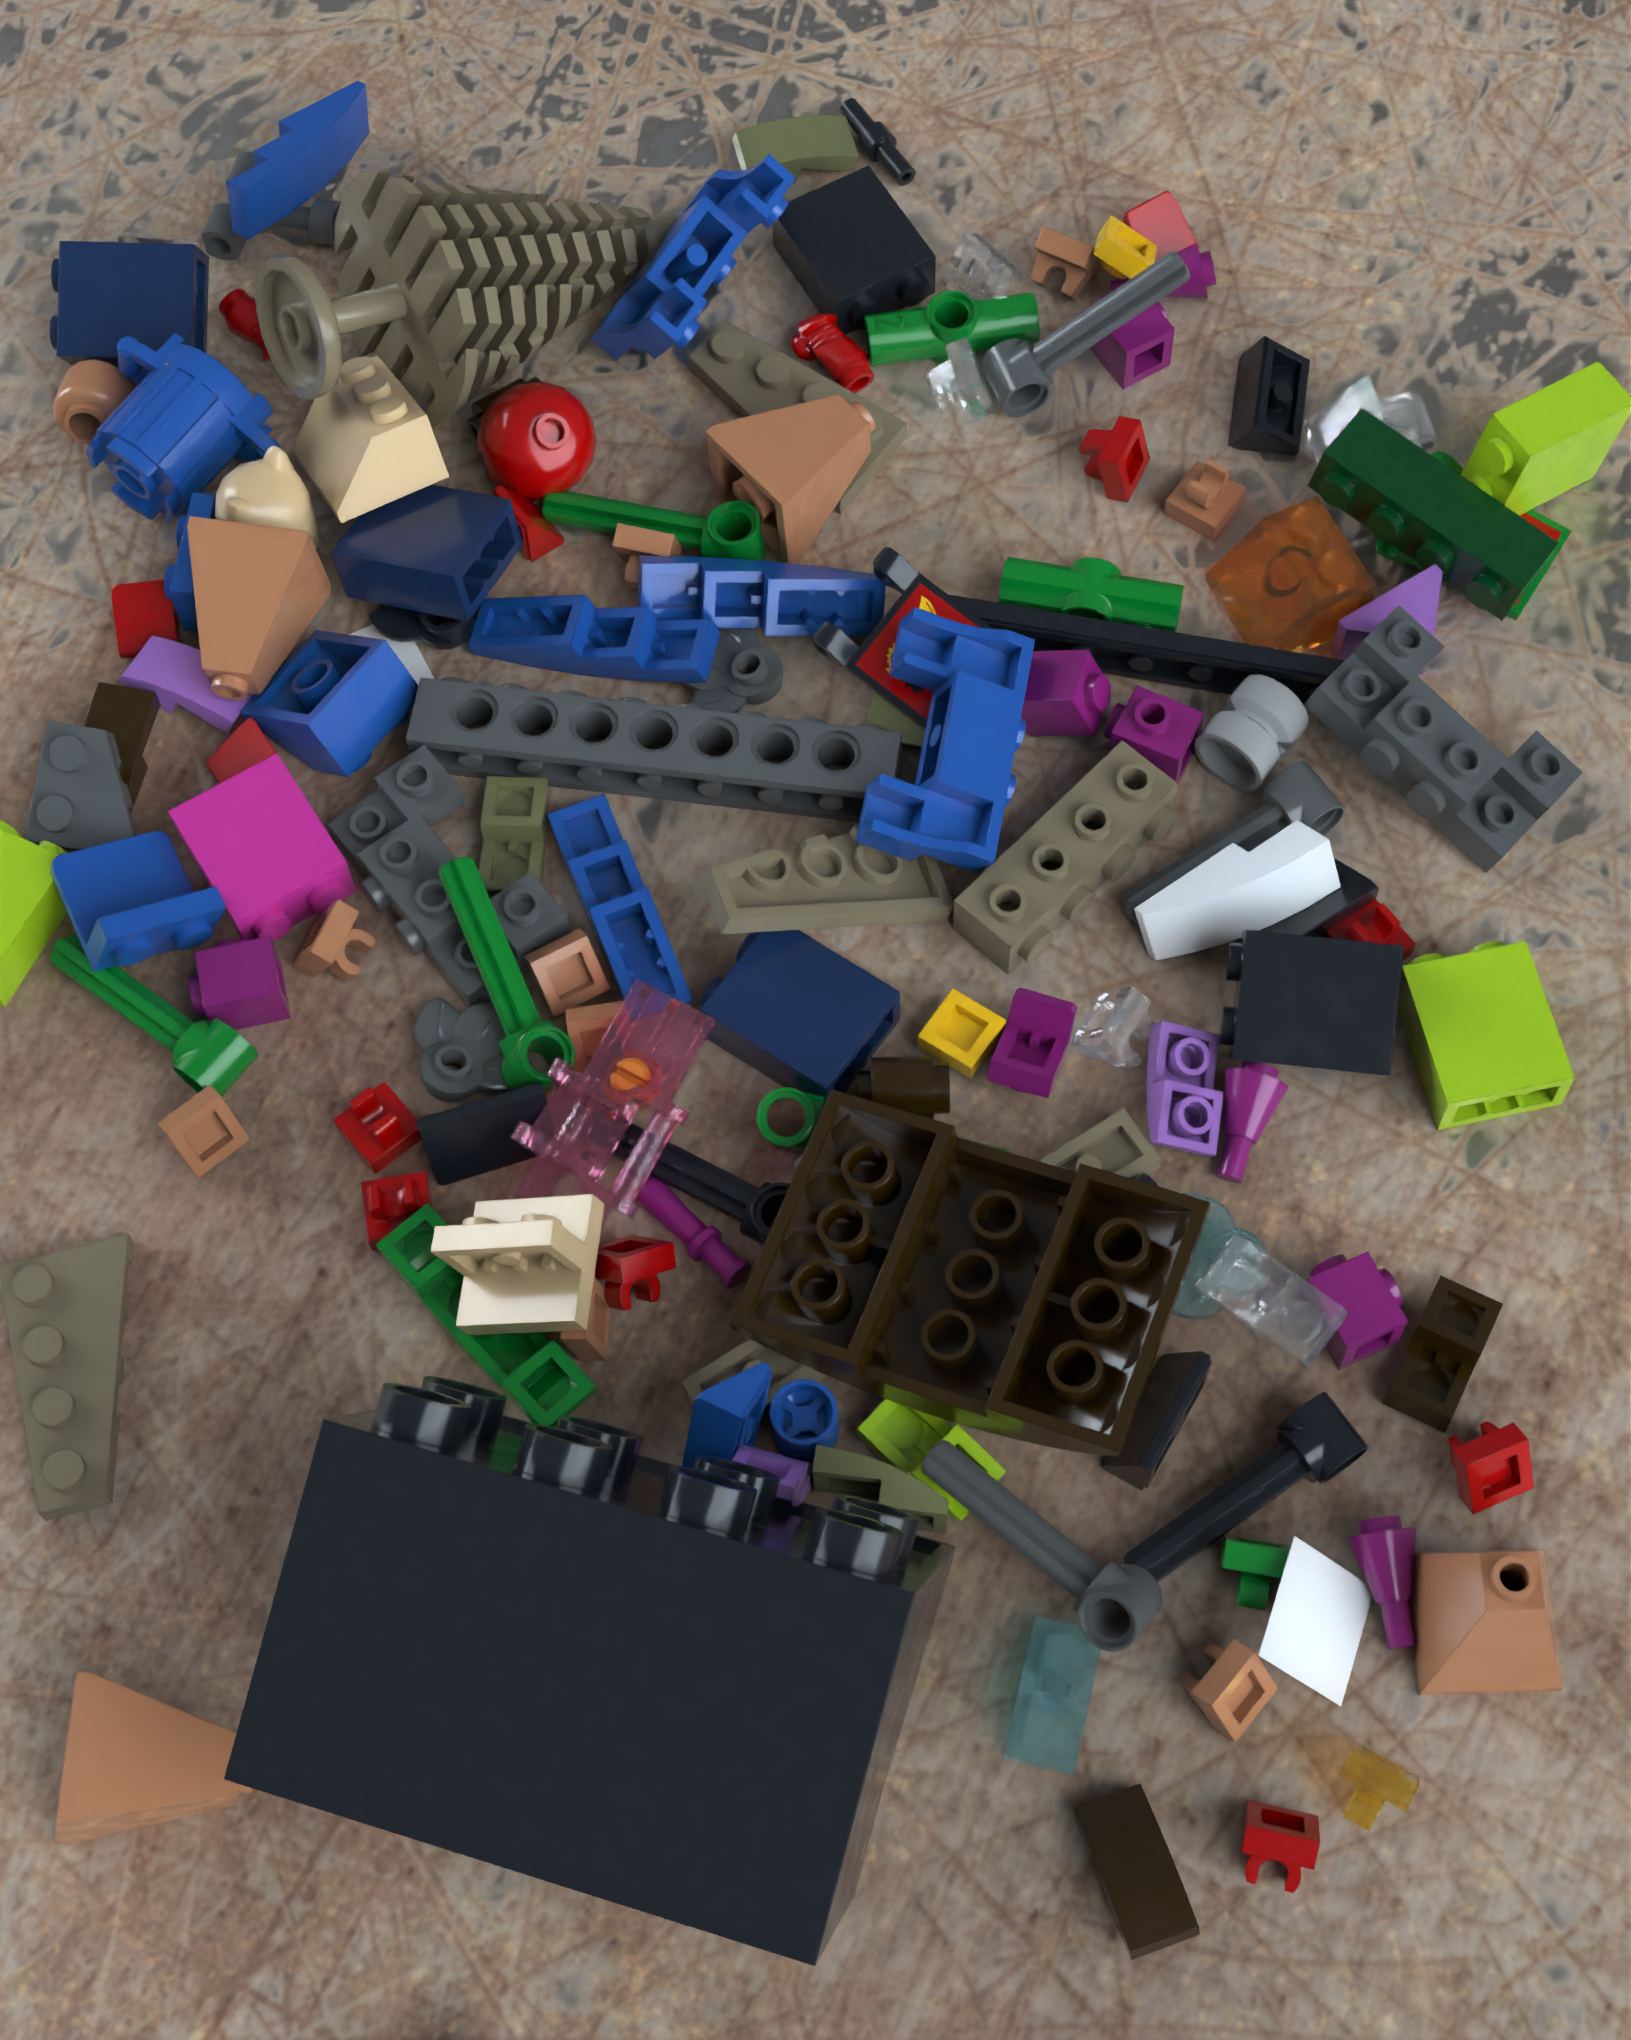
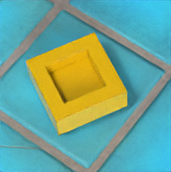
M1111 215L1098 233L1093 254L1099 258L1102 267L1113 276L1120 279H1126L1127 277L1132 279L1154 263L1157 245Z
M952 988L917 1036V1047L942 1062H949L950 1067L971 1079L1001 1038L1006 1027V1019Z

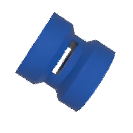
M799 1379L787 1383L777 1391L771 1401L770 1422L775 1446L782 1455L814 1463L816 1445L835 1448L839 1437L838 1407L834 1395L826 1386L815 1380ZM812 1432L808 1435H800V1433Z

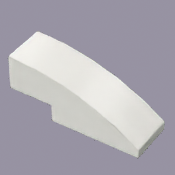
M1296 820L1250 852L1245 851L1235 843L1230 844L1134 908L1148 955L1154 960H1161L1194 953L1241 938L1242 932L1245 930L1259 931L1310 907L1341 888L1329 839Z

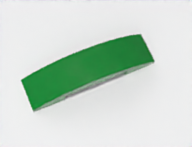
M426 1203L376 1244L378 1250L453 1340L532 1423L556 1427L559 1416H569L598 1391L597 1386L554 1340L549 1341L542 1332L468 1335L456 1327L464 1275L431 1252L435 1226L448 1225Z

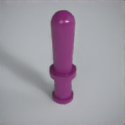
M647 1177L637 1184L635 1197L639 1205L689 1247L687 1254L695 1262L703 1260L723 1279V1284L728 1289L736 1287L746 1278L751 1270V1264L745 1259L741 1260L721 1241V1231L715 1226L706 1227L659 1179Z

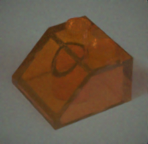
M1318 495L1264 517L1206 573L1205 577L1206 582L1245 644L1303 653L1334 640L1339 620L1371 602L1377 586Z

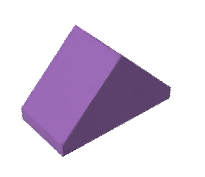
M1435 563L1340 619L1331 654L1336 659L1346 660L1398 605L1434 636L1443 571Z

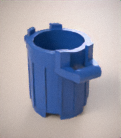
M176 333L170 336L157 351L140 343L134 337L126 336L117 343L119 371L124 377L130 378L137 387L96 430L97 433L92 437V441L87 446L86 455L93 469L101 461H104L119 480L110 490L131 509L150 520L161 511L165 513L164 518L166 522L170 523L176 515L181 516L189 508L192 492L202 493L233 458L242 463L263 459L267 449L271 446L280 448L279 443L268 436L273 429L267 424H263L273 413V410L266 398L259 393L253 397L240 380L218 360L198 348L181 344L184 338Z

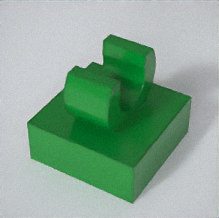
M1223 1535L1219 1562L1222 1568L1240 1571L1235 1598L1237 1606L1266 1611L1270 1576L1282 1578L1291 1546Z

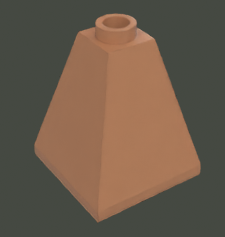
M837 394L712 425L705 431L715 499L720 504L729 501H743L752 505L760 517L766 549L779 562L799 564L871 452L870 433L875 430V422L871 414L860 402L854 401L849 404Z
M190 516L187 531L202 669L211 684V691L221 698L241 701L247 698L248 693L260 695L328 599L332 585L309 531Z
M1544 1549L1415 1553L1412 1598L1408 1600L1416 1642L1413 1650L1419 1696L1551 1692L1563 1689Z
M76 1671L56 1814L55 1844H74L235 1805L239 1793L252 1794L253 1788L224 1779L236 1733L92 1672Z

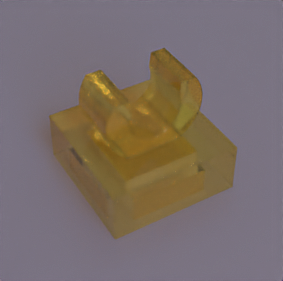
M1354 1741L1340 1770V1775L1357 1784L1344 1809L1343 1817L1370 1831L1385 1800L1406 1812L1419 1787V1776Z

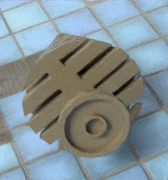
M381 171L360 172L344 188L335 220L334 256L351 248L356 238H359L337 278L341 297L330 300L315 272L301 259L286 255L268 258L259 267L255 284L256 312L262 338L272 364L284 384L298 397L312 400L326 395L336 386L342 367V342L340 335L351 332L361 357L374 352L372 357L378 355L397 379L404 367H407L400 383L422 409L431 396L434 398L425 413L428 416L431 427H436L488 388L491 383L493 385L508 375L517 363H524L539 348L585 315L589 306L591 309L595 308L611 295L613 289L616 291L630 281L650 258L678 217L668 212L651 217L640 208L621 206L616 210L610 204L590 202L588 204L587 202L556 199L547 206L546 201L550 195L527 194L496 189L493 191L469 184L464 187L457 182L443 180L441 185H438L431 179L419 178L415 185H413L412 183L416 177L407 175L391 177L389 183L385 186L391 173Z

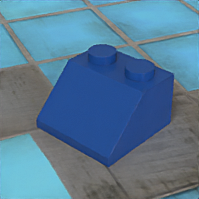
M315 630L274 674L260 695L255 694L241 709L240 713L245 720L253 717L265 735L312 770L349 777L352 773L364 767L372 756L371 751L390 731L399 727L408 718L409 709L415 702L418 684L386 640Z

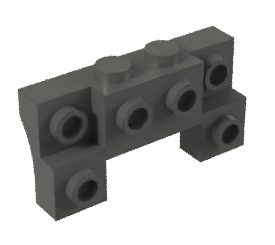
M1398 605L1314 691L1304 706L1363 760L1370 771L1381 776L1400 793L1417 814L1427 818L1487 873L1583 772L1537 730L1509 759L1418 677L1445 646Z
M424 744L374 777L378 790L327 823L334 843L363 877L359 881V886L371 905L379 913L386 908L389 909L398 921L393 925L394 929L409 952L416 956L423 951L469 1008L478 1003L489 1002L491 998L439 877V868L445 863L456 859V857L431 828V826L465 804L460 786ZM531 871L490 898L520 971L527 965L523 956L571 933L567 913Z

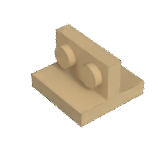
M593 1194L476 1201L474 1216L464 1219L462 1225L435 1226L431 1252L464 1275L456 1327L468 1335L587 1330L605 1204Z

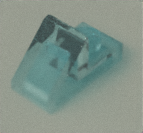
M1036 1615L1025 1666L1021 1675L1004 1755L1005 1759L1074 1775L1101 1651L1100 1648L1087 1640L1078 1625Z

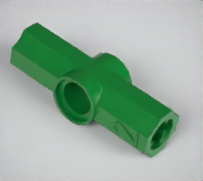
M944 291L931 298L927 307L864 315L866 349L871 366L930 358L936 364L944 367H958L970 361L976 351L990 350L996 344L1008 339L1027 340L1030 344L1040 341L1038 307L1035 294L1031 292L974 300L966 293L960 291Z
M1008 557L1007 561L1005 560L1001 576L998 603L1176 632L1184 585L1123 576L1116 565L1100 558L1086 557L1078 559L1071 564V567Z

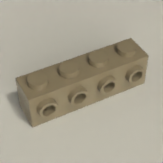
M1122 740L954 900L953 930L1008 975L1023 960L1028 963L1033 962L1048 947L1053 937L1052 932L1065 919L1073 922L1088 909L1094 899V891L1107 879L1114 882L1122 877L1132 865L1136 857V851L1149 838L1155 842L1167 833L1177 817V812L1174 808L1178 783Z

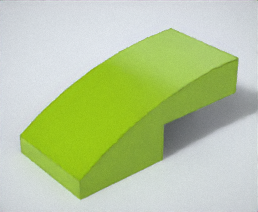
M884 1399L853 1432L885 1463L913 1475L949 1501L948 1515L957 1522H961L970 1511L926 1476L921 1469L923 1460L931 1449L940 1441L945 1440L955 1446L996 1481L1006 1473V1470L958 1424L951 1427L942 1418Z

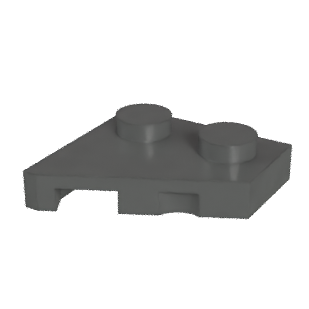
M51 720L47 721L24 839L38 844L43 840L49 841L61 848L78 851L136 836L129 808H133L128 785L120 776L119 767L121 759L113 733L103 729Z

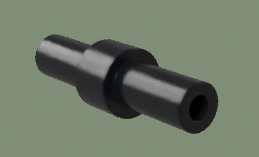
M855 98L844 101L839 108V114L846 116L849 126L858 136V146L872 162H880L899 186L909 184L915 177L916 171L896 148L897 141L893 134L882 122H874Z

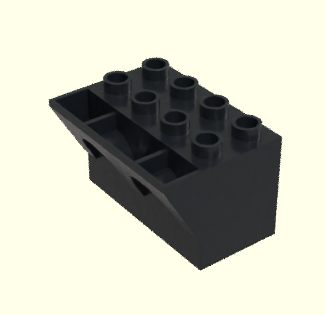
M425 1376L421 1388L397 1383H384L376 1409L323 1419L224 1779L816 1966L855 1896L886 1776L891 1766L956 1546L916 1535L920 1518L889 1505L847 1495H835L832 1509L822 1508L805 1502L796 1507L774 1501L780 1477L763 1469L709 1455H696L693 1468L657 1460L639 1454L643 1438L631 1431L606 1423L568 1415L559 1416L556 1428L523 1421L503 1415L507 1402L505 1396L482 1387L451 1379Z

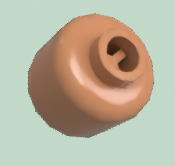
M93 359L79 361L69 367L61 381L54 400V417L59 427L70 438L89 445L99 426L134 390L130 378L124 377L120 373L119 368L108 362Z

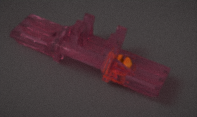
M636 979L584 1073L578 1072L568 1063L556 1057L546 1074L554 1081L555 1089L535 1125H529L520 1121L512 1134V1140L537 1155L513 1199L552 1197L553 1187L560 1179L575 1176L580 1178V1190L585 1194L595 1195L605 1204L601 1229L611 1211H617L633 1219L639 1208L634 1204V1201L676 1125L684 1126L690 1115L687 1111L672 1103V1100L716 1022L715 1019ZM646 1110L652 1113V1117L612 1189L609 1190L598 1184L637 1111Z

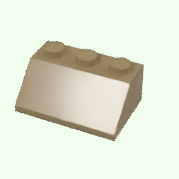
M378 355L371 358L357 357L342 364L336 386L326 395L314 400L292 448L296 461L340 523L449 477L427 414Z

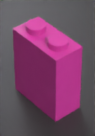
M278 753L168 811L183 845L210 888L217 886L226 906L224 912L241 940L247 941L270 936L272 942L286 935L292 926L316 913H321L338 899L344 901L347 896L357 891L346 860Z

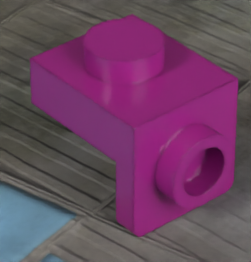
M1025 988L1016 989L1012 998L1007 1025L990 1061L987 1080L1011 1087L1019 1092L1049 1098L1068 1052L1077 1013L1076 1004Z

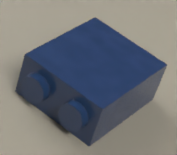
M59 241V258L53 260L51 267L52 286L54 291L58 293V315H53L50 321V341L52 347L57 350L56 356L71 365L79 361L93 359L108 362L119 368L117 343L121 338L126 336L134 337L140 343L157 351L174 333L184 338L181 344L198 348L207 354L209 257L195 244Z
M429 485L359 515L345 535L337 542L331 554L346 596L349 598L468 622L521 549L523 541L510 499Z
M800 930L750 933L737 952V963L724 979L717 977L708 985L699 1002L703 1035L706 1039L783 1087L825 1096L824 1105L831 1089L843 1093L847 1091L858 1076V1071H862L900 1020V991Z

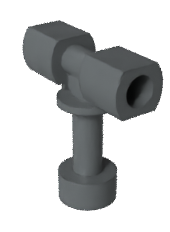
M253 152L238 154L226 184L228 180L254 167ZM316 198L311 208L300 206L275 224L308 230L311 242L335 246V220L340 201ZM229 200L227 204L214 205L201 233L206 251L211 256L219 259L236 260L239 258L247 239L232 231Z

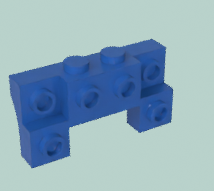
M770 154L755 166L746 170L727 171L718 169L698 190L590 339L615 360L619 359L631 348H635L639 353L645 350L654 359L672 346L678 351L683 349L701 326L695 318L708 302L703 297L704 293L711 284L717 286L732 270L737 262L732 257V254L745 236L760 223L764 227L769 228L784 212L789 202L783 195L795 180V177Z
M917 607L899 622L889 676L933 691L915 785L885 774H880L866 787L856 837L857 843L909 861H913L921 854L975 873H980L995 862L1004 808L1010 802L1016 786V776L1011 773L1014 753L1021 745L1026 730V721L1021 718L1035 643L1034 639L1010 630L988 629L961 624Z

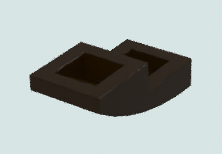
M98 682L84 726L107 730L114 734L121 759L119 767L120 776L128 785L134 807L148 769L142 754L161 704L156 693L153 691Z
M1440 1275L1382 1403L1445 1433L1503 1304Z
M1141 1784L1074 1807L1076 1825L1100 1877L1104 1898L1131 1960L1200 1935L1199 1926L1185 1888Z

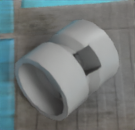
M1249 675L1228 698L1225 709L1214 715L1197 736L1194 748L1199 760L1218 780L1241 791H1254L1262 785L1278 765L1280 755L1292 747L1307 728L1309 717L1300 699L1285 685L1267 676Z

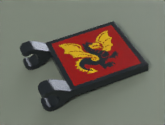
M885 547L874 559L873 572L880 581L902 593V595L860 647L831 622L823 623L814 633V647L826 659L847 670L907 717L926 729L933 691L889 676L899 622L917 607L961 624L980 628H993L921 575L898 552L890 547Z

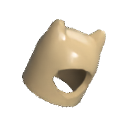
M271 446L267 449L263 459L241 463L223 477L216 493L215 517L217 520L309 531L315 548L318 547L319 526L310 493L283 449Z

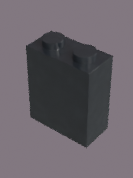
M869 165L789 201L784 212L772 224L773 246L819 312L833 314L838 317L836 325L845 335L857 329H864V315L893 312L906 306H915L926 297L935 293V254Z
M1255 930L1243 931L1241 943L1230 942L1226 981L1237 982L1234 1007L1223 1006L1219 1045L1230 1046L1229 1059L1390 1076L1404 946Z

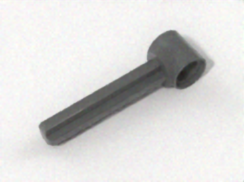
M1175 251L1168 253L1034 346L1027 340L1014 338L1002 341L988 350L981 361V368L1004 413L1010 417H1021L1039 409L1050 396L1051 390L1049 386L1054 384L1051 376L1053 372L1186 283L1190 278V271L1181 256Z
M1300 761L1294 763L1276 775L1267 785L1263 792L1262 808L1125 892L1120 898L1121 906L1128 919L1139 926L1134 908L1230 844L1235 843L1245 851L1250 852L1296 820L1324 836L1342 819L1345 807L1307 762Z
M940 1441L923 1460L921 1469L926 1476L1079 1600L1073 1610L1078 1614V1623L1083 1635L1094 1646L1110 1652L1128 1648L1160 1611L1162 1592L1152 1574L1140 1566L1133 1564L1118 1565L1113 1560L1105 1567H1102L950 1442ZM1112 1600L1120 1603L1129 1615L1118 1610Z

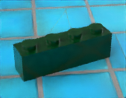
M1362 407L1323 452L1307 485L1317 492L1326 503L1340 508L1366 526L1375 537L1389 542L1418 562L1423 570L1436 563L1443 571V581L1467 596L1469 601L1476 607L1487 610L1501 621H1503L1536 579L1559 544L1549 535Z

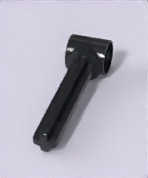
M602 1110L598 1114H594L585 1134V1139L590 1145L741 1223L740 1233L759 1243L761 1250L763 1249L771 1230L769 1225L776 1218L790 1183L780 1182L772 1184L765 1182L758 1188L608 1110Z
M1323 1392L1294 1411L1278 1426L1277 1438L1280 1444L1127 1552L1123 1557L1124 1564H1133L1144 1568L1159 1582L1301 1479L1306 1478L1311 1483L1318 1481L1319 1484H1323L1359 1459L1369 1449V1446L1328 1393Z

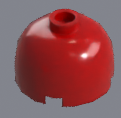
M540 381L515 385L495 398L480 419L476 442L478 452H482L483 462L489 469L486 472L492 482L497 486L502 485L535 502L544 500L547 494L568 491L581 481L593 462L597 438L593 418L583 402L563 386Z

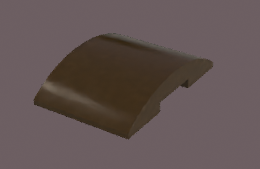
M831 1089L730 1325L733 1330L809 1368L871 1394L929 1415L1033 1444L1088 1454L1119 1457L1211 1209V1204L1209 1201L1081 1163L1076 1173L957 1137L954 1125Z

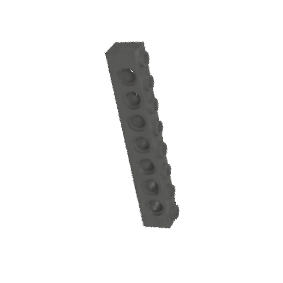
M445 677L441 680L420 678L405 739L410 754L425 744L450 775L481 779H487V776L548 778L550 787L860 822L867 785L880 774L900 779L902 766V732L888 731L886 728L878 725L866 724L853 727L828 724L823 720L811 717L791 720L767 717L756 711H742L739 713L712 711L695 704H683L678 707L650 704L634 697H624L619 700L589 697L584 693L573 690H566L560 693L535 691L518 684L491 686L469 683L457 677ZM487 723V725L481 728L469 729V727L475 724ZM536 730H547L545 733L541 735H528L529 733ZM594 737H606V739L601 742H587L589 739ZM652 744H666V746L661 749H647V747ZM714 750H723L727 752L724 755L717 757L706 755L707 753ZM773 757L788 759L777 764L766 762V760ZM832 764L848 766L846 769L839 771L826 768Z

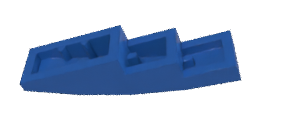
M356 81L278 121L280 137L254 150V167L227 181L233 232L247 240L288 216L323 189L351 160L369 134L366 84Z
M639 555L637 607H649L657 620L712 619L717 628H761L765 636H814V633L823 623L831 622L847 636H869L884 617L886 584L880 581L873 573L763 560Z
M587 595L485 598L481 603L467 648L475 655L534 668L578 675L648 682L706 683L720 631L712 619L658 621L649 607L595 608Z
M605 793L547 814L548 824L622 1000L629 1001L633 1025L692 1004L693 998L648 887H645L627 841L623 840Z

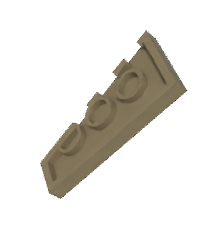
M723 319L689 355L690 371L736 415L743 414L746 417L837 394L849 404L854 401L860 402L869 411L875 422V430L870 433L871 452L834 508L840 515L907 437V423Z
M859 824L853 825L849 833L827 839L825 834L804 839L801 846L796 849L782 852L778 848L712 866L702 882L721 934L940 922L947 920L954 909V903L935 858L921 854L915 860L909 861L857 843L856 837Z
M128 1233L0 1267V1280L38 1514L45 1521L113 1503L119 1418L116 1416L118 1386L123 1382L124 1357L121 1355L124 1321H128L130 1297L127 1292L128 1266L132 1264L134 1242Z

